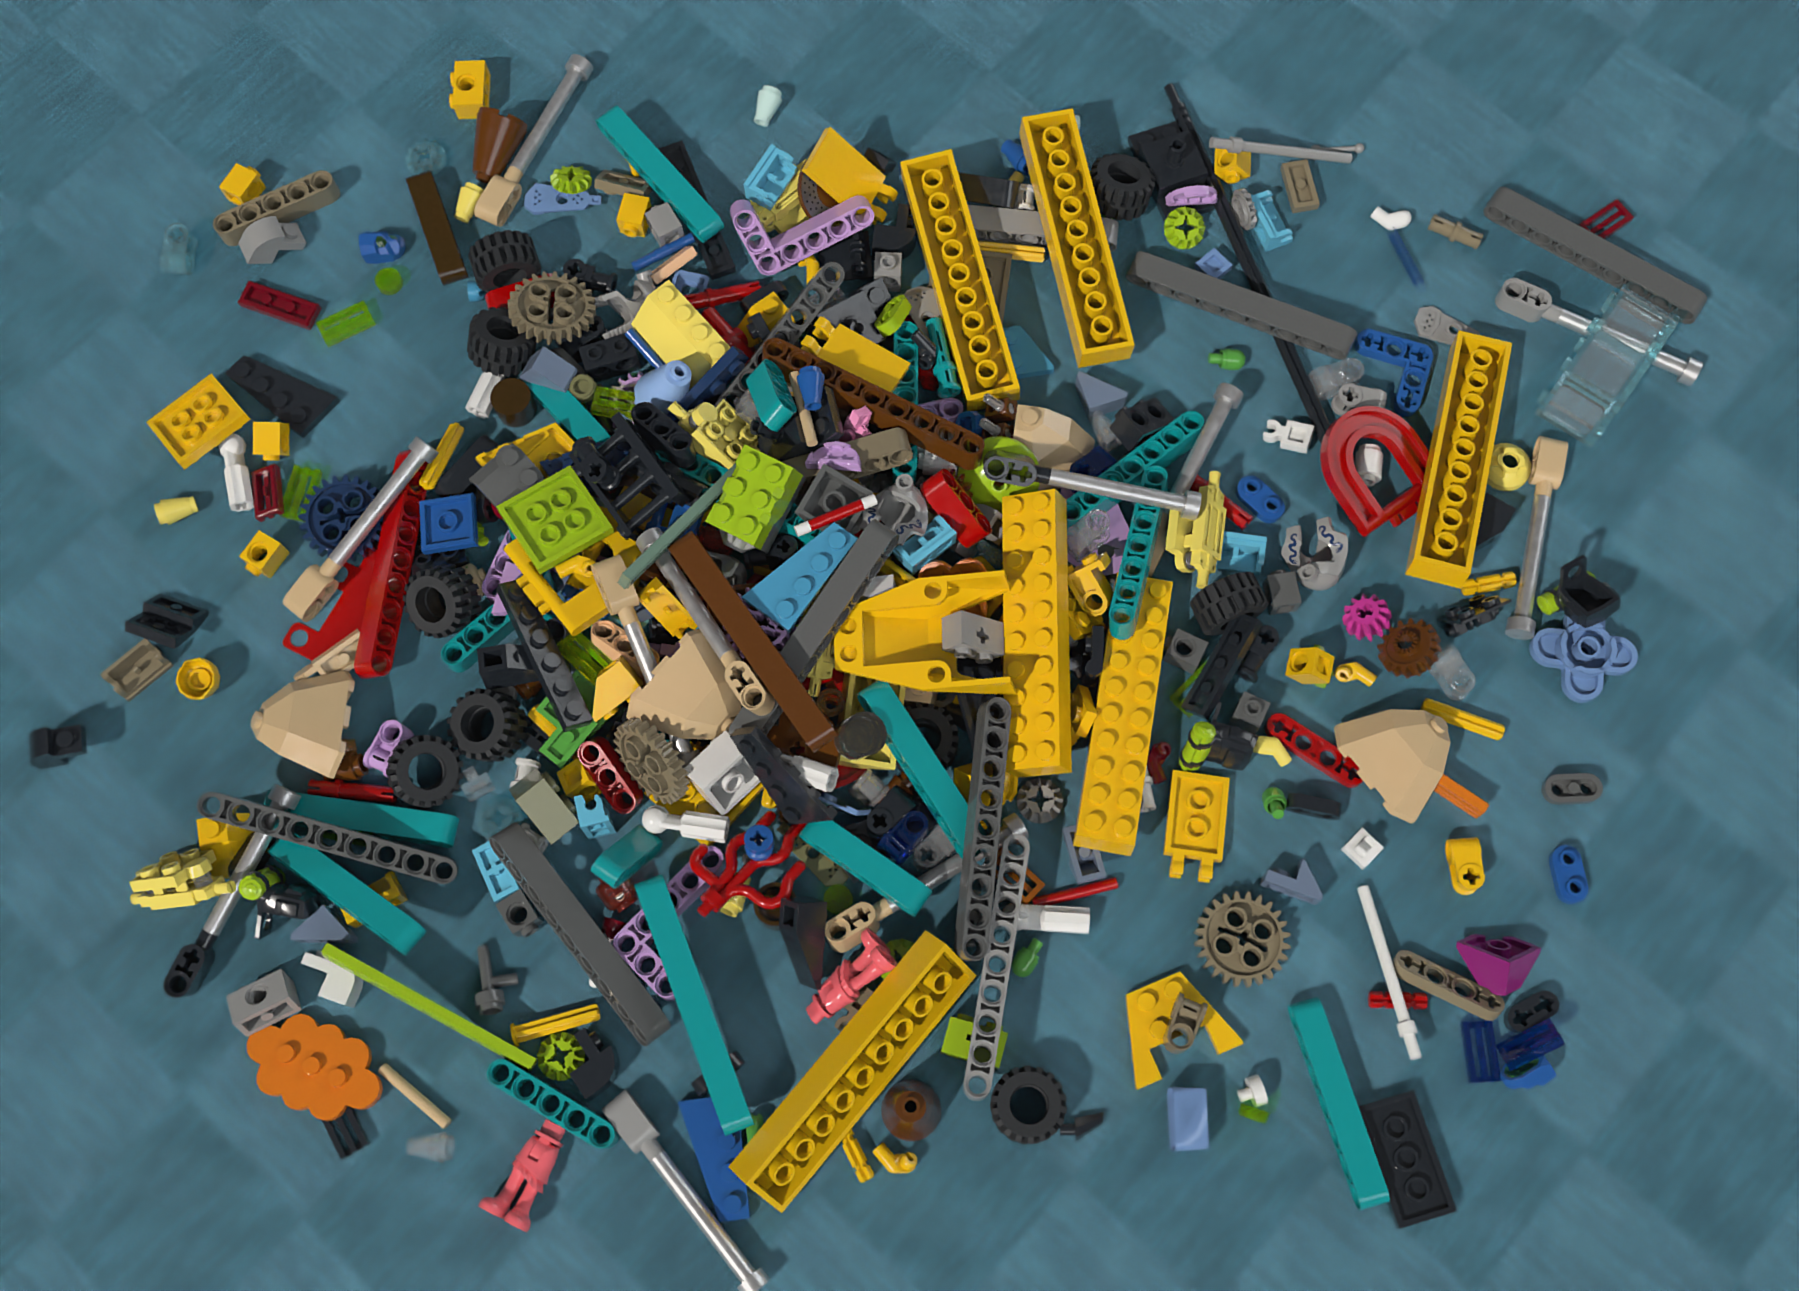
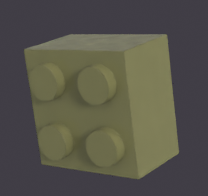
M535 768L512 786L509 791L518 805L552 845L579 823L575 816L577 810L565 793L560 796L557 792L561 789L549 773L545 771L541 774Z

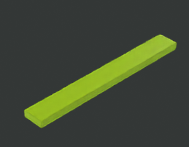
M326 943L321 952L325 959L530 1072L536 1065L537 1059L331 944Z

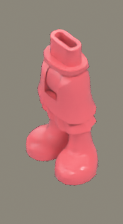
M866 928L861 933L860 938L865 946L863 953L852 963L844 959L841 966L838 965L831 976L821 985V990H818V994L815 993L812 996L813 1001L805 1009L815 1024H818L824 1017L831 1018L846 1005L856 1002V998L860 996L859 991L863 986L896 967L897 962L890 955L891 951L871 929Z
M545 1119L540 1130H535L534 1132L537 1136L532 1135L515 1156L516 1159L512 1162L514 1165L513 1170L501 1192L496 1197L482 1198L478 1206L528 1233L531 1226L529 1218L531 1206L537 1192L543 1194L544 1184L548 1185L549 1176L556 1163L559 1149L563 1146L560 1141L566 1130ZM526 1179L527 1184L514 1208L510 1210L521 1184Z

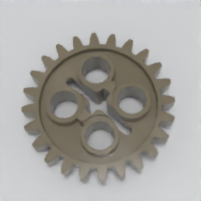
M554 271L552 276L548 277L546 272H542L541 278L532 274V281L523 278V286L516 284L515 291L510 292L508 314L509 319L512 320V326L518 327L519 334L526 332V339L536 336V343L546 339L547 344L550 345L552 339H556L560 345L562 344V338L572 342L573 334L577 337H582V330L589 331V324L594 323L596 305L595 297H592V290L586 289L585 282L577 284V277L568 280L567 273H564L562 277H557V272ZM554 291V292H555V302H554V306H553V308H554V309H553V315H554V317H553V323H552V324H549V313H550V309H551V308H550V307H551L550 298H551V292Z
M630 718L617 727V731L614 733L616 739L613 740L618 746L615 748V751L622 756L619 758V761L625 763L626 767L624 770L631 774L632 781L636 780L638 782V788H644L648 797L652 794L656 802L661 800L663 804L667 802L672 804L686 794L685 792L689 790L687 784L690 781L685 777L688 775V772L682 768L685 762L678 759L679 751L672 748L673 742L665 740L664 732L659 734L655 725L650 727L647 720L642 722L640 718L635 720Z
M1235 891L1232 900H1230L1225 893L1221 896L1222 904L1214 899L1211 902L1214 910L1205 907L1203 913L1207 918L1199 917L1196 921L1203 926V928L1194 930V934L1201 937L1200 940L1194 942V946L1202 947L1203 949L1197 955V958L1206 957L1208 961L1203 965V968L1212 966L1214 970L1211 977L1213 978L1219 973L1222 974V984H1225L1231 978L1233 979L1234 988L1239 986L1241 980H1243L1246 988H1250L1252 979H1254L1255 983L1260 986L1263 984L1262 975L1271 980L1274 978L1271 969L1276 972L1282 970L1277 961L1285 962L1288 960V957L1282 951L1289 950L1291 945L1284 943L1283 940L1290 937L1291 934L1282 932L1281 929L1287 924V921L1278 922L1276 918L1281 914V911L1272 913L1270 909L1273 903L1269 902L1265 906L1262 905L1261 895L1253 901L1251 900L1250 892H1247L1244 898L1241 899L1238 891ZM1234 913L1238 915L1241 921L1240 926H1231L1227 921V914ZM1260 925L1266 928L1268 932L1267 939L1263 940L1256 936L1255 926ZM1218 927L1223 928L1230 934L1219 932ZM1241 933L1245 935L1244 940L1247 941L1243 946L1239 944V938H1237ZM1220 939L1225 940L1230 947L1229 953H1220L1216 948V941ZM1254 945L1265 947L1266 952L1261 951L1258 947ZM1245 952H1251L1256 956V966H1248L1244 962L1243 956Z

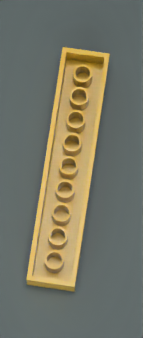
M1073 108L1022 117L1019 136L1077 366L1081 368L1130 359L1135 344Z
M952 149L901 161L903 184L943 321L951 356L957 367L956 373L961 385L967 411L985 409L986 402L983 401V396L986 393H990L998 400L1003 398H1010L1013 401L1020 400L1019 382Z
M1458 330L1449 349L1405 575L1461 589L1471 573L1512 343Z
M1056 489L1002 497L1003 570H1005L1010 583V591L1003 594L1004 677H1011L1016 688V695H1004V699L1011 706L1006 772L1017 778L1072 773L1066 499Z
M1117 572V576H1116V580H1115V584H1114V588H1113V593H1114V589H1115V585H1116V581H1117V577H1118V573H1119V572ZM1147 578L1136 629L1130 638L1126 640L1114 638L1110 633L1108 619L1103 651V669L1099 676L1095 702L1097 716L1091 727L1073 846L1131 856L1135 847L1173 585L1171 581ZM1120 620V621H1118V622L1124 623V622H1127V621H1125V620Z
M925 930L728 1167L748 1187L782 1213L977 975L946 943Z

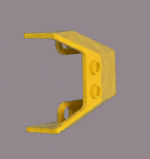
M1005 570L917 578L857 603L834 636L835 670L920 691L1016 695V688L1011 677L977 679L961 675L957 671V657L953 653L942 651V617L960 610L964 611L1010 591V583Z

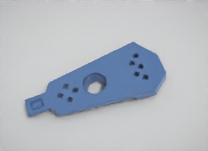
M535 183L525 194L524 207L533 215L548 212L585 210L589 205H601L602 196L589 195L587 191L577 194H566L555 190L552 185ZM562 198L568 200L565 204H559L558 202Z
M822 792L821 797H819L821 801L855 816L869 815L871 810H857L848 805H844V807L836 803L839 798Z

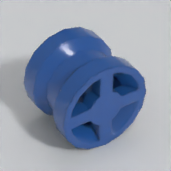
M754 825L747 829L744 834L746 855L754 861L768 859L774 850L772 831L764 825Z

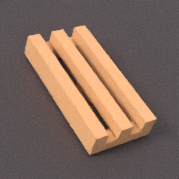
M685 246L652 271V275H650L653 284H659L697 256L693 246Z

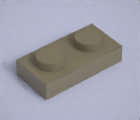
M1308 160L1282 163L1280 170L1292 213L1318 209L1320 203Z
M606 169L595 178L594 188L603 190L604 193L610 195L619 194L623 196L624 193L647 197L652 192V188L644 179Z

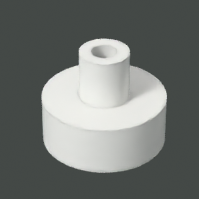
M1256 1074L1245 1078L1246 1088L1237 1091L1240 1102L1251 1100L1254 1107L1268 1104L1267 1094L1260 1077Z

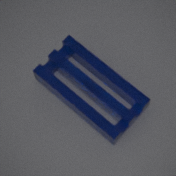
M1549 1018L1495 1046L1509 1070L1512 1071L1565 1045V1042Z
M1461 1022L1460 1029L1468 1084L1501 1082L1493 1022ZM1473 1028L1481 1077L1476 1076L1470 1029ZM1482 1028H1484L1491 1076H1488Z

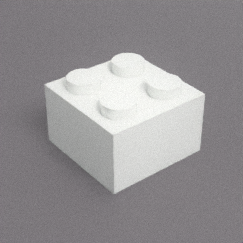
M726 730L714 738L710 745L697 757L691 759L684 768L688 772L686 776L699 793L722 816L728 813L760 783V780L753 773L752 768L743 755L738 751L737 746L730 738L731 735Z

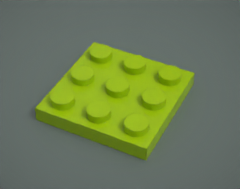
M571 466L562 469L496 506L499 514L539 574L546 572L614 533L612 525Z

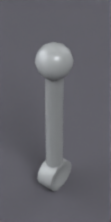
M1358 143L1355 146L1326 148L1313 145L1311 149L1362 153L1364 145Z

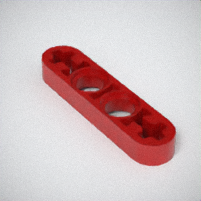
M1276 713L1267 720L1265 724L1266 735L1278 738L1288 751L1345 787L1355 788L1363 782L1357 773L1355 775L1358 778L1355 777L1352 780L1347 778L1349 773L1346 770L1350 771L1354 768L1358 771L1360 768L1351 758H1344L1333 744L1285 714ZM1280 721L1284 724L1282 729L1285 731L1281 730L1279 733H1276L1274 731V724ZM1292 729L1296 730V732L1291 736L1290 740H1286V737L1289 735L1288 733H1290ZM1296 737H1307L1310 741V748L1307 750L1299 749L1295 743ZM1321 752H1331L1335 757L1334 764L1331 766L1323 764L1320 760ZM1343 760L1345 762L1342 765L1343 768L1336 772L1335 769Z

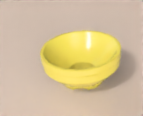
M1511 443L1494 445L1487 484L1494 489L1505 492L1519 489L1528 480L1531 473L1529 456L1519 446ZM1511 455L1515 457L1517 466L1514 468L1507 467L1503 463V456Z

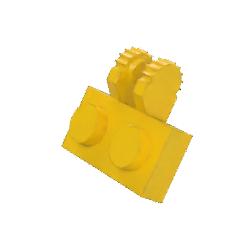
M1068 592L1069 634L1073 640L1085 639L1086 635H1090L1092 626H1104L1105 631L1107 627L1103 623L1102 616L1086 614L1073 592Z
M1079 684L1074 693H1070L1071 746L1077 742L1080 736L1086 738L1097 716L1089 688Z

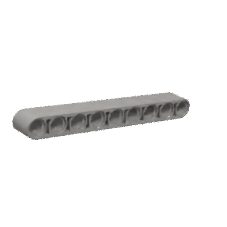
M1021 834L1008 836L1004 841L991 915L989 946L983 962L963 1083L965 1095L973 1101L985 1099L992 1086L1030 850L1028 839ZM1012 844H1018L1023 848L1024 852L1019 856H1015L1009 852L1008 847ZM1013 872L1018 876L1019 881L1016 884H1008L1004 881L1003 875ZM1002 901H1009L1014 905V911L1003 913L999 909L998 904ZM1003 929L1009 933L1010 939L1007 942L1000 943L994 938L993 933ZM998 958L1002 960L1005 964V969L1001 972L992 971L989 967V962L992 959ZM988 988H995L1000 993V999L996 1002H989L984 997V991ZM983 1018H991L996 1028L992 1032H984L979 1027V1021ZM978 1048H986L990 1052L991 1059L986 1063H980L974 1058V1051ZM973 1078L982 1079L986 1085L985 1091L980 1094L973 1093L969 1089V1081Z

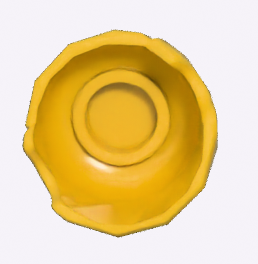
M198 657L184 661L182 667L177 672L176 685L180 693L187 698L202 700L212 696L219 688L221 676L218 668L211 661Z

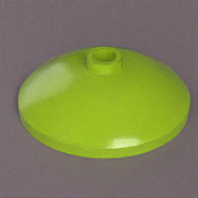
M995 436L983 439L985 447L978 468L974 470L958 468V483L975 504H985L1002 514V497L1036 492L1039 489L1040 483L1033 482L1026 487L1004 483L998 487L994 484L995 481L988 479L984 474V456L991 450H1001L1029 456L1033 459L1035 465H1039L1034 453L1022 442L1010 437ZM992 460L988 464V467L993 471H998L1004 466L1000 460ZM1009 462V472H1008V473L1010 474V473H1011V468H1012V463H1011V462ZM1023 466L1022 470H1019V475L1024 476V473L1028 471V467Z

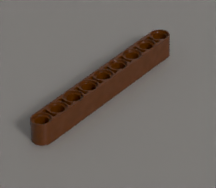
M770 338L764 342L762 361L768 359L775 363L782 371L787 383L791 384L789 378L791 372H799L801 368L806 366H817L825 376L823 387L827 386L833 389L838 408L851 413L854 409L857 410L866 406L872 412L869 423L883 430L902 428L907 432L910 443L962 469L974 470L980 466L985 444L979 435L782 339Z
M692 530L670 545L668 549L810 749L815 753L839 736Z

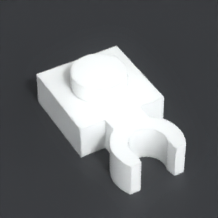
M1276 420L1267 421V428L1273 429L1275 432H1264L1263 440L1265 442L1281 441L1280 448L1307 454L1314 433L1313 425L1287 420L1286 426H1281Z

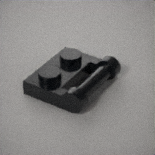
M1092 626L1090 635L1085 636V643H1083L1082 659L1087 660L1085 667L1086 674L1082 677L1081 685L1088 687L1089 691L1097 687L1099 675L1103 669L1104 626Z

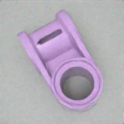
M387 720L380 726L375 739L367 749L363 758V765L368 769L375 768L382 771L383 775L388 777L386 775V769H388L389 764L387 761L389 756L391 757L393 754L392 750L399 746L403 740L412 738L414 736L413 732L397 720ZM400 731L397 739L393 740L394 735Z

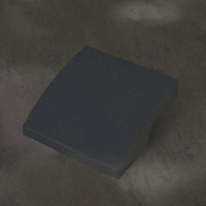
M159 593L143 602V611L140 614L125 621V632L175 649L187 641L199 629L208 617L209 611Z

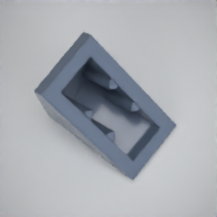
M542 347L530 357L519 378L526 382L566 393L578 370L546 347Z
M1081 371L1077 374L1075 388L1087 419L1120 410L1125 406L1128 392Z
M322 905L291 933V940L299 943H358V936L332 908Z

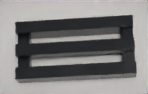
M347 1106L345 1113L360 1143L355 1144L342 1116L335 1119L349 1147L347 1151L333 1122L322 1120L341 1160H345L371 1144L354 1109Z

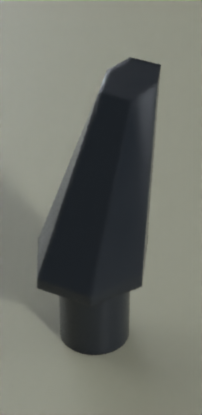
M1104 1112L1075 1118L1074 1123H1063L1059 1128L1060 1136H1075V1141L1080 1140L1103 1124Z

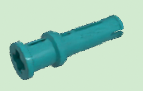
M939 317L930 318L926 321V327L930 340L936 346L933 374L938 380V396L941 398L955 397L961 393L962 389L961 385L957 383L955 375L957 372L956 364L950 359L943 321Z

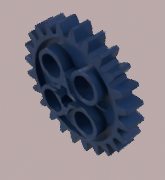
M344 474L342 481L333 475L331 484L323 479V488L320 489L314 485L313 489L316 494L314 496L310 494L305 495L310 502L309 504L300 505L306 513L298 515V518L306 523L301 524L299 529L307 532L302 538L306 542L311 541L309 547L313 551L318 549L317 554L321 557H324L326 554L327 558L380 492L376 486L371 488V483L368 480L361 484V479L358 476H355L351 482L347 474ZM360 497V504L357 507L350 508V502L354 498ZM334 504V508L330 513L323 514V509L326 505ZM347 514L348 516L345 518V522L342 523L341 520H343L344 515ZM384 515L350 556L353 562H356L358 553L366 558L367 548L376 551L373 543L375 541L379 542ZM328 521L323 526H321V522ZM334 529H339V535L335 539L329 540V533Z

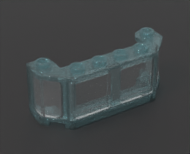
M1623 284L1618 292L1611 291L1599 310L1603 313L1601 318L1594 317L1586 329L1590 333L1588 337H1581L1572 349V351L1576 352L1573 359L1568 356L1559 368L1562 375L1550 391L1545 388L1536 401L1540 406L1534 414L1590 448L1601 437L1611 420L1624 406L1678 325L1680 319L1673 312L1668 313L1631 291L1626 284Z

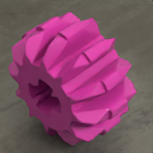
M1362 593L1360 600L1352 598V605L1344 606L1343 624L1346 626L1347 633L1350 636L1355 635L1359 641L1367 636V639L1372 642L1373 635L1383 637V629H1390L1391 611L1388 609L1387 602L1384 599L1379 600L1375 594L1367 599L1366 595Z

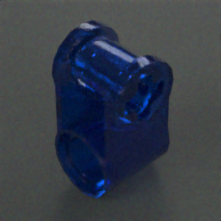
M1100 445L1094 447L1088 454L1075 461L1070 467V472L1098 477L1118 461ZM1070 489L1074 494L1078 492L1077 490Z
M920 811L908 812L893 829L887 832L876 848L879 851H885L895 860V864L900 867L928 835L929 825L927 817ZM914 820H918L924 825L922 830L916 833L909 831L907 828L908 824Z

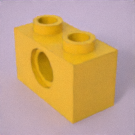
M485 60L455 61L454 72L450 73L453 93L449 94L450 108L455 110L458 119H476L480 107H489L491 75Z

